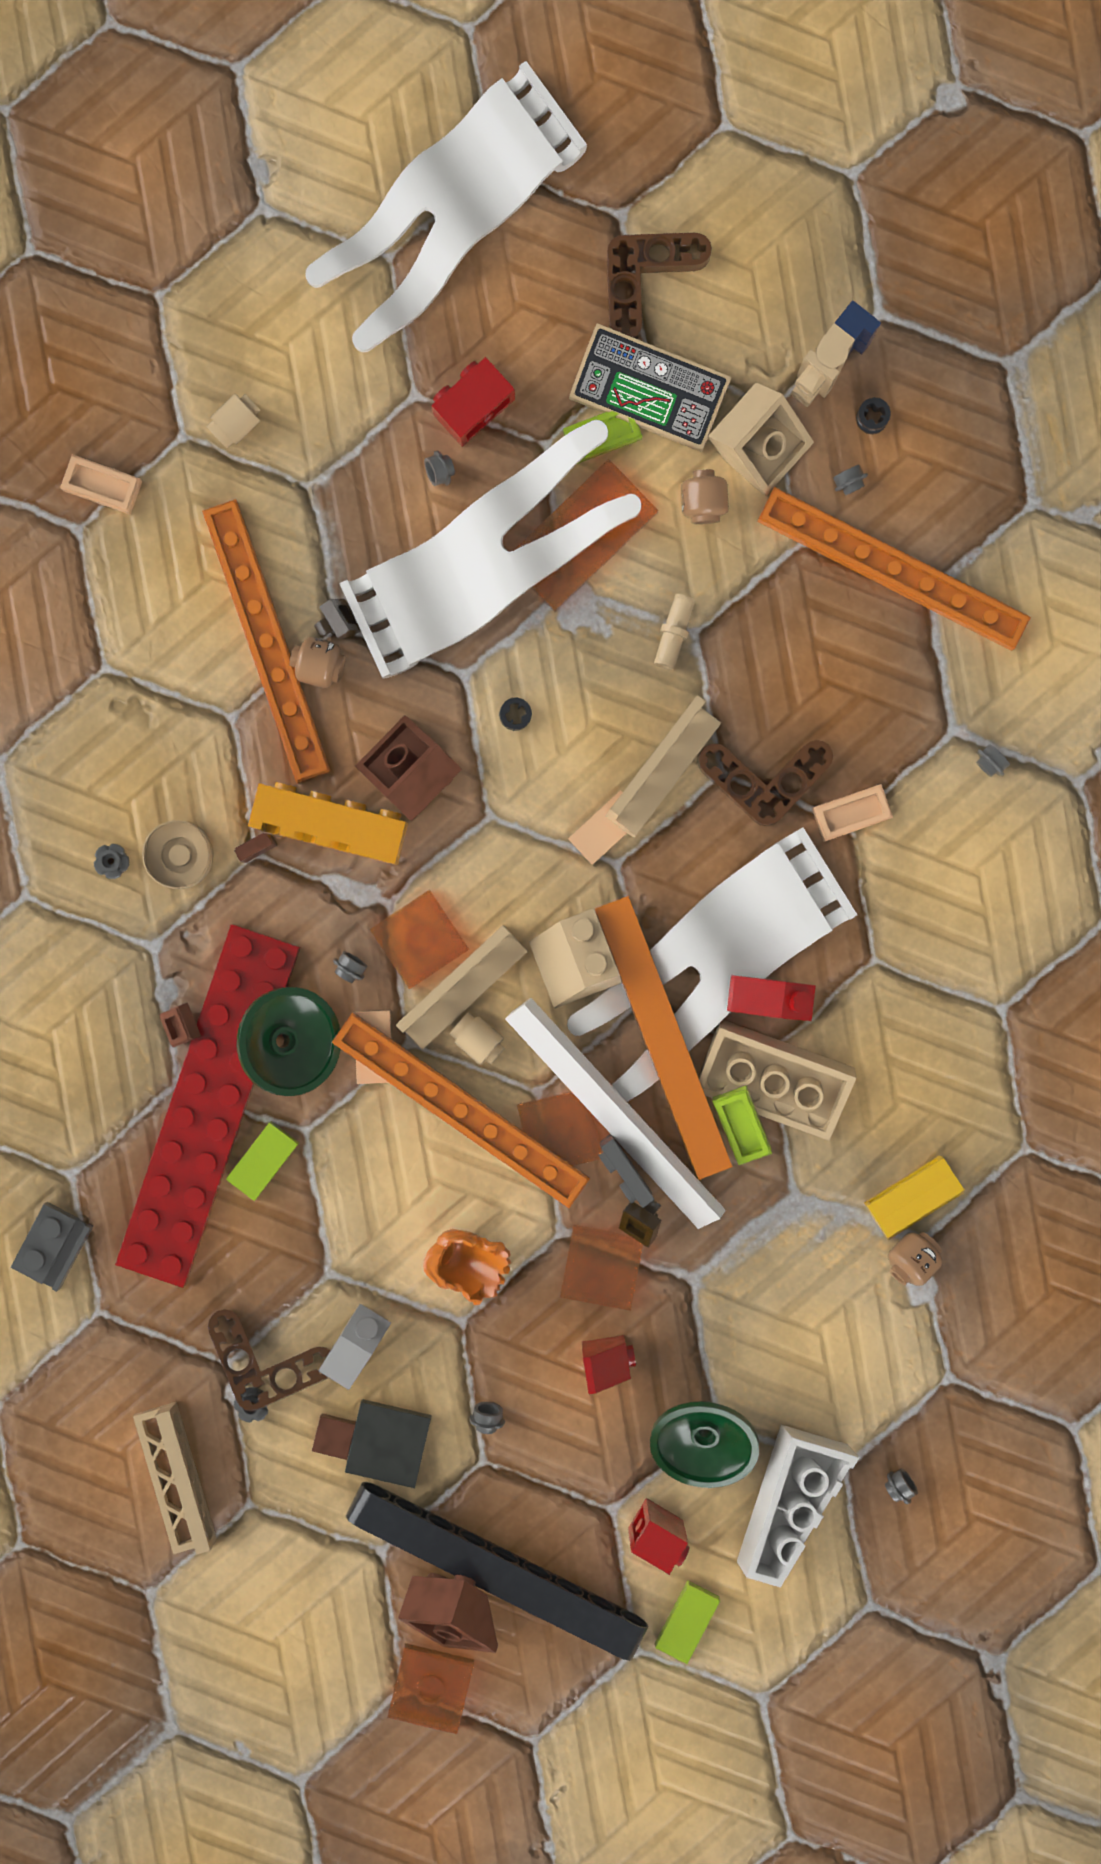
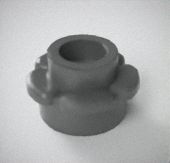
M434 451L433 456L425 458V470L430 482L434 486L440 484L448 486L451 483V476L455 475L451 458L448 455L443 456L439 451Z
M856 465L833 477L837 486L835 491L843 490L846 496L865 486L863 479L868 476V473L863 474L860 465Z
M989 744L983 751L980 749L977 751L980 759L976 763L988 776L992 777L995 773L999 776L1004 775L1003 771L1010 763L994 746Z
M118 844L103 845L95 853L94 868L98 874H104L108 879L121 877L122 873L129 867V857L126 855L125 849ZM109 858L114 859V863L112 865L108 863Z
M343 951L339 959L334 958L333 963L337 965L335 973L339 977L350 983H353L355 979L363 980V973L368 966L358 957Z
M247 1387L246 1393L241 1395L242 1400H250L256 1404L259 1402L258 1395L264 1391L259 1388ZM236 1399L234 1401V1408L239 1412V1418L245 1422L261 1421L268 1414L267 1406L256 1411H246L239 1406Z
M480 1402L474 1407L473 1415L470 1416V1423L476 1426V1430L480 1433L493 1434L497 1429L505 1425L503 1408L493 1402Z
M902 1468L895 1473L891 1471L887 1474L888 1482L885 1483V1487L891 1498L895 1502L903 1501L905 1504H910L911 1498L918 1494L917 1487L910 1475Z

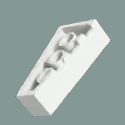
M780 1426L737 1559V1563L746 1578L777 1587L782 1586L804 1550V1542L813 1528L817 1529L824 1517L822 1513L832 1496H837L843 1486L842 1480L850 1468H854L860 1458L848 1444L788 1426Z

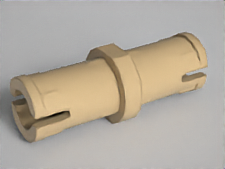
M675 594L667 622L662 624L660 629L662 638L654 665L674 670L683 640H687L689 636L687 627L695 599L682 594Z

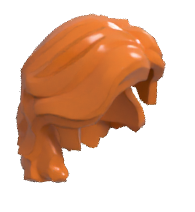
M450 1229L444 1231L438 1237L437 1242L428 1250L423 1268L426 1275L438 1287L462 1292L468 1301L473 1302V1305H480L484 1298H494L498 1295L497 1291L501 1290L499 1284L504 1285L505 1278L501 1274H508L510 1271L509 1264H511V1260L509 1257L511 1254L502 1242H491L486 1238L478 1236L476 1233L473 1234V1232Z

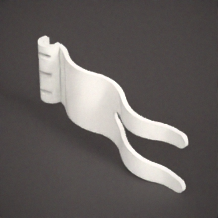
M525 61L519 65V71L514 78L508 82L501 78L492 85L453 130L436 144L420 153L403 170L376 213L359 232L326 252L307 267L305 273L307 282L314 288H320L342 274L374 260L392 247L422 212L429 211L434 215L435 223L409 274L391 297L380 305L353 333L352 341L355 348L360 352H368L418 318L439 295L468 251L478 241L513 215L554 170L562 172L576 163L585 153L587 144L533 69ZM530 84L532 88L529 93L518 100L516 95ZM550 111V118L538 127L535 122ZM569 137L571 143L566 149L557 154L555 149Z
M591 421L565 435L518 473L484 494L456 517L446 528L425 543L366 570L367 574L356 580H346L339 583L383 679L398 675L418 664V661L470 636L494 619L528 589L562 567L607 532L638 516L641 511V501L635 494H627L597 506L567 525L514 551L509 552L503 546V536L542 501L583 457L606 441L608 429L602 421ZM372 589L375 590L376 596L363 602H357V596L367 593ZM388 619L390 626L378 632H371L369 627ZM402 649L403 657L385 663L383 657Z
M803 827L765 850L714 888L650 950L663 985L690 966L696 968L700 974V982L674 1014L688 1052L730 1013L727 1011L731 975L765 979L790 958L819 938L833 931V928L857 916L851 903ZM802 843L806 850L789 860L785 852ZM820 871L823 879L806 888L802 881ZM838 900L841 907L823 916L820 909ZM622 982L608 988L591 1003L572 1014L567 1022L569 1031L575 1036H581L607 1023L630 1008L631 1005ZM648 1049L612 1084L626 1102L641 1094L659 1080Z

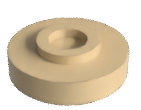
M172 820L158 825L149 833L143 845L142 859L147 873L155 882L167 888L186 889L200 883L209 873L213 862V848L206 833L198 826L186 821Z

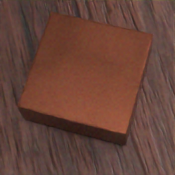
M262 833L236 847L234 851L240 862L247 863L275 848L277 844L272 835Z
M188 1002L159 1014L172 1048L201 1036Z
M322 1413L312 1452L347 1460L356 1421Z

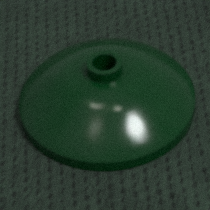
M282 987L268 991L249 1006L238 1028L237 1053L244 1072L259 1088L279 1096H299L316 1089L330 1076L339 1059L341 1049L332 1043L340 1031L338 1019L329 1004L312 991L298 987ZM282 1034L284 1043L279 1047L276 1039L278 1035Z
M695 1401L674 1406L656 1420L650 1435V1451L659 1468L673 1479L690 1486L716 1488L736 1483L753 1470L759 1456V1438L752 1424L739 1412L722 1404Z

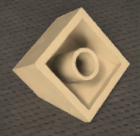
M755 383L708 436L723 459L766 496L814 443L784 395L758 383Z
M594 908L559 921L529 941L554 1009L621 984L620 974Z

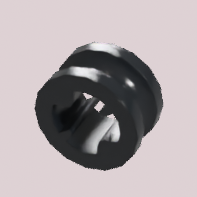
M873 397L865 400L856 416L857 425L860 430L872 435L884 430L890 420V407L881 398ZM868 408H872L874 413L881 412L882 415L878 420L879 423L875 424L873 419L866 420L865 417L869 412Z
M518 697L505 701L499 712L502 725L512 731L525 728L532 717L530 705L524 699ZM517 704V709H520V707L524 708L526 714L521 717L520 724H513V719L510 722L506 719L505 714L510 712V705Z

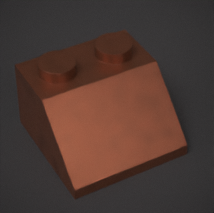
M406 715L355 765L411 821L462 770L437 743Z
M429 1573L428 1577L412 1576L398 1617L399 1620L442 1647L496 1653L498 1648L488 1596L475 1587L476 1582L462 1575H455L454 1579H448L436 1573Z

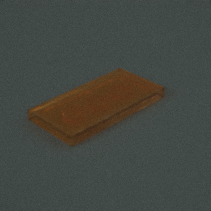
M609 459L514 549L516 550L550 534L608 501L627 494H635L639 497L641 511L638 516L613 528L562 567L531 587L554 612L658 514L659 510Z

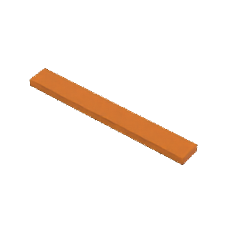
M774 487L757 522L1011 651L1016 648L1031 618Z
M235 499L203 510L208 530L295 781L299 784L331 773L332 771L301 682L296 679L295 667L289 665L291 653L239 503Z
M629 896L595 908V913L620 974L621 982L697 1179L701 1180L733 1167Z
M354 1012L332 1041L334 1045L566 1207H571L590 1180V1177Z

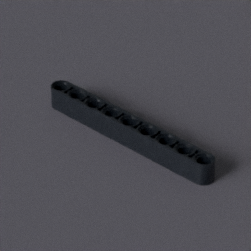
M362 1482L346 1513L347 1520L356 1527L454 1576L462 1575L471 1578L476 1582V1587L623 1660L631 1661L649 1627L638 1615L376 1484Z

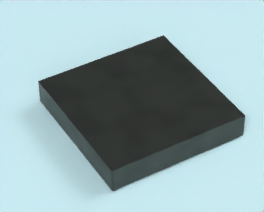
M362 1399L345 1473L415 1489L432 1415Z

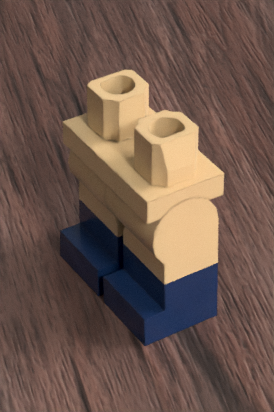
M852 300L821 339L816 351L814 352L811 349L804 357L797 374L796 386L792 390L791 395L806 407L811 404L818 394L825 398L831 391L849 354L855 349L862 355L871 344L881 322Z

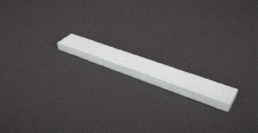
M532 998L517 1007L505 1018L698 1229L722 1217L726 1211L724 1207Z

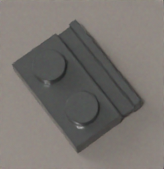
M609 1134L599 1141L604 1152L598 1156L610 1173L617 1170L624 1180L619 1186L630 1203L637 1200L643 1208L655 1200L651 1190L616 1139Z
M49 1202L44 1203L10 1268L41 1284L44 1283L52 1287V1290L57 1292L61 1289L93 1225L82 1222L78 1217Z

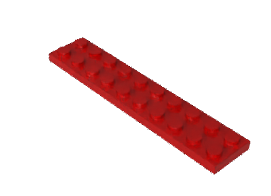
M235 924L230 925L197 1022L201 1036L190 1042L115 1263L116 1266L181 1288L186 1286L254 1087V1083L244 1072L238 1058L237 1033L240 1022L249 1006L261 995L277 988L288 987L301 947Z

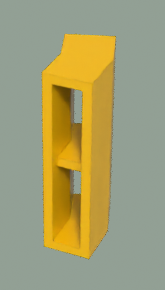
M939 1155L870 1198L864 1204L886 1239L890 1240L964 1194L965 1189L952 1172L946 1160Z

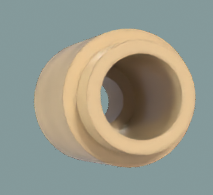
M234 394L210 417L213 421L206 427L228 448L233 442L237 445L260 422L256 415L261 410L246 394L241 398Z
M467 1013L450 1033L456 1039L455 1044L479 1065H482L485 1061L491 1065L505 1049L500 1045L504 1038L479 1016L475 1018L470 1013Z

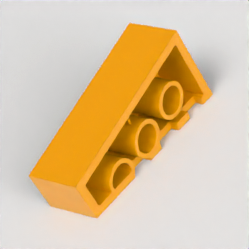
M276 782L275 787L258 783L248 827L398 865L408 827L407 822L400 820L402 814L380 809L378 815L365 811L367 805L346 800L345 805L331 802L332 796L311 791L310 796L296 793L297 787Z

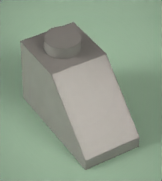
M360 1304L318 1371L349 1390L372 1356L391 1322Z

